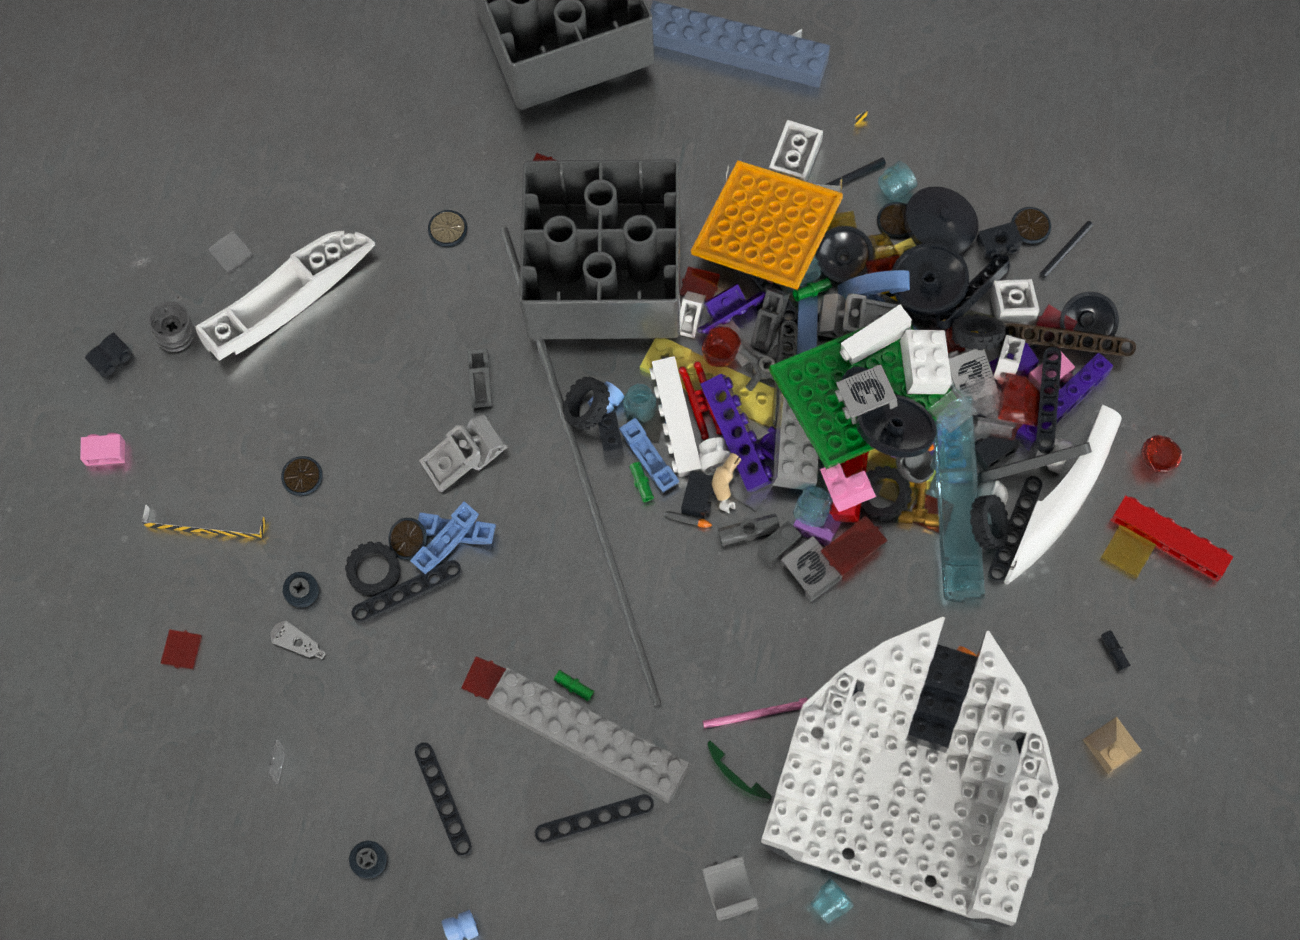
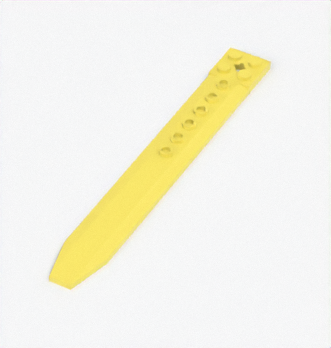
M666 338L654 339L640 365V370L650 374L649 368H653L652 361L660 360L665 356H675L678 372L681 366L685 367L694 391L702 390L693 364L699 361L707 380L719 374L730 377L734 385L732 388L734 395L737 394L741 400L742 405H740L742 413L745 412L750 420L768 428L771 426L775 427L772 421L775 388L758 382L755 388L749 391L746 389V385L751 380L750 377L699 355L691 349ZM679 373L682 388L686 390L681 375ZM726 392L720 394V402L726 399ZM876 449L870 450L866 472L869 470L873 471L878 466H881V468L890 466L897 469L896 458L879 452ZM934 470L933 475H932V476L930 477V479L927 480V481H931V482H932V480H933V478H934V476H935V474H936V471H935V470ZM883 479L887 482L898 484L893 479ZM909 482L910 486L914 487L915 483Z

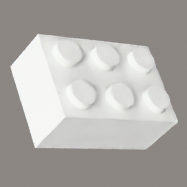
M787 120L769 170L807 182L822 142L823 131Z
M906 330L900 340L907 394H946L952 385L945 330Z

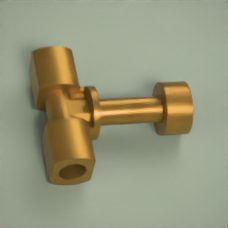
M931 481L914 484V488H918L916 508H912V511H902L898 522L911 524L913 522L925 523L924 525L939 526L940 514L928 513V509H924L926 489H930Z

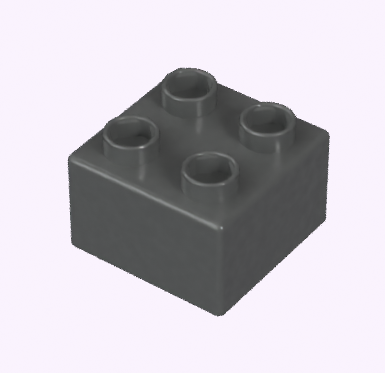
M474 0L514 102L520 110L645 68L654 63L653 20L646 0Z
M677 160L526 161L523 164L519 300L527 336L530 339L677 338L680 335L681 203L679 163ZM617 270H628L629 276L623 277Z

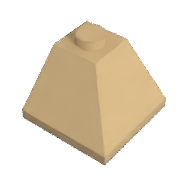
M1117 717L1083 739L1107 774L1142 751Z

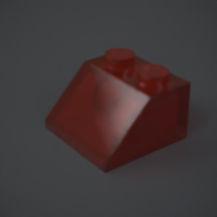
M1006 373L1000 389L998 419L1037 426L1040 391L1026 377Z

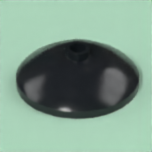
M838 226L827 231L816 251L817 264L822 273L831 280L841 283L865 275L869 271L874 258V250L870 239L861 230L851 226ZM846 255L847 260H842L840 257Z
M1092 291L1079 293L1068 300L1062 309L1060 327L1065 329L1064 318L1066 314L1078 322L1073 330L1114 336L1118 330V310L1115 304L1101 293ZM1090 316V321L1085 323L1084 318ZM1068 334L1064 336L1068 342L1072 340V336L1069 337ZM1089 336L1085 337L1082 341L1083 346H1088L1091 343V338ZM1104 340L1102 342V347L1108 344L1110 340Z

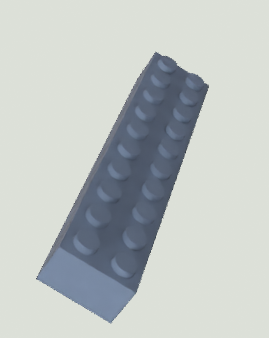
M653 0L650 11L653 20L654 46L817 88L820 87L829 59L830 45Z

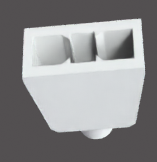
M1006 335L994 373V378L997 379L999 384L1013 383L1025 340ZM1008 353L1014 355L1013 360L1006 358Z

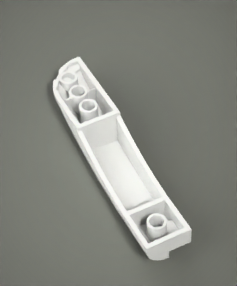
M345 231L331 232L291 254L290 258L245 296L195 326L201 342L208 352L211 351L218 360L233 352L236 355L280 328L316 301L345 276L375 246V242L361 233L355 232V234L345 233Z
M1102 405L1086 443H1090L1092 452L1079 456L1059 485L1042 502L1037 501L1005 578V584L1008 585L1048 550L1083 505L1103 468L1122 418L1115 410Z

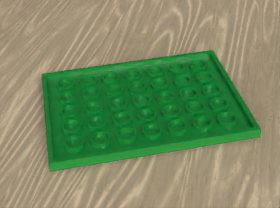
M861 328L769 367L768 370L826 470L874 449L860 436L856 423L852 424L850 418L846 419L842 410L845 407L843 401L839 402L835 394L837 390L836 383L841 381L844 374L853 367L871 369L881 365L894 394L910 398L921 404L929 411L935 422L962 410L960 403L950 388L946 394H907L900 344L901 338L852 365L849 360L845 361L841 356V343L863 329Z

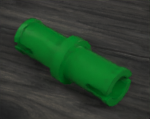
M825 278L815 283L809 282L807 286L793 290V297L797 302L810 296L816 297L818 293L832 288L831 281Z
M641 462L632 463L629 469L635 480L634 485L639 490L642 502H649L654 499L649 486V478L645 476Z
M559 670L553 681L569 689L568 692L577 694L587 702H589L595 692L582 684L580 679H574L562 670Z

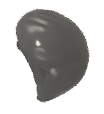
M928 451L915 457H896L898 472L909 482L923 483L929 480L934 473L932 468L933 457Z

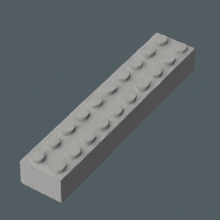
M508 667L487 702L491 710L669 804L689 769V762Z

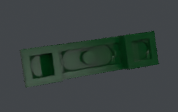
M711 740L707 743L708 752L714 766L732 787L742 794L761 802L769 803L772 800V796L757 782L750 788L722 762L725 759V753Z

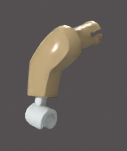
M730 453L723 466L717 467L712 480L714 493L717 500L721 501L719 508L727 513H730L729 508L735 509V503L728 500L731 496L729 483L733 478L732 473L741 462V458H738L739 456L734 453Z

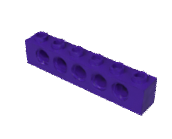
M1100 353L1095 355L1059 390L1057 424L1109 375L1113 365ZM1045 405L1043 410L1051 412L1054 410V407L1052 405ZM1039 410L1018 429L1015 435V439L1029 451L1036 445ZM1045 422L1041 425L1046 430L1053 426L1050 422Z
M719 374L701 383L700 385L730 453H734L739 456L738 458H741L737 469L747 491L754 492L771 484L773 472L769 466H766L763 460L765 459L763 450L757 447L755 442L757 441V436L753 430L750 431L748 423H750L749 418L745 412L742 413L740 408L742 403L738 395H734L732 390L734 385L730 377ZM726 392V399L720 402V394ZM733 409L734 417L732 419H728L727 413L729 410ZM738 427H741L742 434L741 436L736 437L735 430ZM749 445L750 452L747 455H744L743 448L744 446ZM753 463L758 464V470L755 473H752L750 469Z

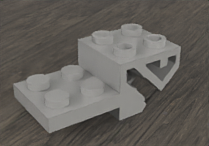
M853 293L848 294L846 299L840 294L824 295L821 299L817 335L832 338L842 337L868 326L898 305L867 299V296Z
M481 415L470 419L467 429L461 424L456 425L445 434L447 438L419 461L438 491L443 492L471 468L478 471L507 449L508 445L491 419L486 415Z

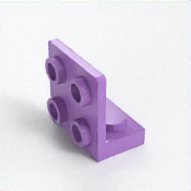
M809 497L800 517L796 518L793 526L799 531L801 536L808 539L814 536L819 544L828 547L831 545L841 522L833 519L829 513L828 504Z

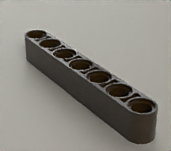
M1013 321L1003 322L1005 328L1008 326H1013L1014 332L1009 336L1023 339L1025 343L1126 357L1133 355L1136 351L1135 342L1127 337ZM1031 328L1033 335L1030 338H1025V330ZM1047 331H1051L1052 338L1049 341H1044V334ZM1066 334H1071L1072 340L1065 344L1063 337ZM1089 336L1091 343L1088 346H1083V339ZM1109 339L1110 346L1107 349H1103L1102 342ZM1129 342L1130 348L1123 352L1121 350L1122 344Z

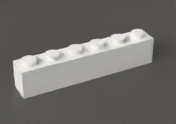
M675 356L652 361L653 368H649L651 379H656L657 386L654 387L655 396L661 400V405H658L661 417H665L666 421L662 425L665 435H669L670 438L667 446L669 454L673 453L675 459L671 461L674 473L678 472L679 477L690 475V471L701 473L702 467Z

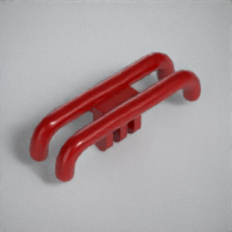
M699 361L694 362L693 366L701 384L707 381L701 363ZM681 366L679 373L683 380L702 440L709 439V433L702 412L708 410L710 411L716 433L721 436L722 432L703 389L694 391L687 369Z

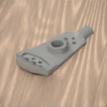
M286 620L275 624L270 632L272 643L309 658L316 656L323 659L326 655V652L318 648V643ZM298 639L302 640L300 646L295 645V641Z

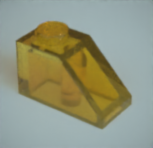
M886 233L869 235L868 238L874 250L873 264L876 270H889L895 264L892 241Z

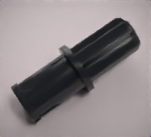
M1111 630L1103 633L1101 637L1110 652L1108 655L1112 656L1118 670L1121 671L1131 666L1122 650L1123 646L1119 645L1114 633Z

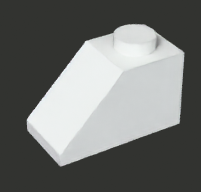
M689 291L685 294L680 311V335L695 339L703 313L705 295Z

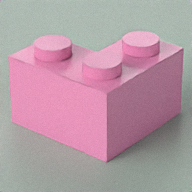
M840 463L827 470L826 468L820 469L838 512L876 497L865 470L846 478Z

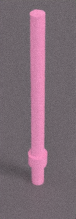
M806 697L799 699L797 702L704 720V729L802 709L803 704L809 699Z

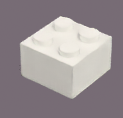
M1032 279L994 281L990 292L994 317L1002 322L1013 321L1035 324L1039 313V306Z

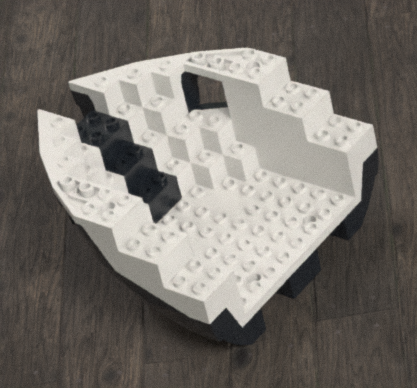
M941 617L884 641L839 671L803 704L761 843L766 849L800 866L818 872L822 868L861 881L860 886L899 899L906 896L942 908V913L962 920L1010 927L1016 923L1026 883L1032 876L1043 833L1048 828L1059 786L1047 738L1028 692L991 633L986 631L977 656L937 644L945 617ZM844 849H851L854 852V858L846 860L842 855ZM926 876H933L936 879L934 887H928L925 884Z

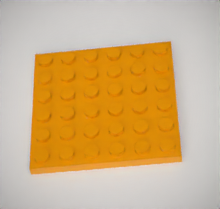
M737 160L691 249V255L798 290L839 207L843 193Z

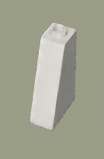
M898 305L842 342L841 356L845 361L849 360L852 365L902 338L905 331L911 329L912 319L903 307Z

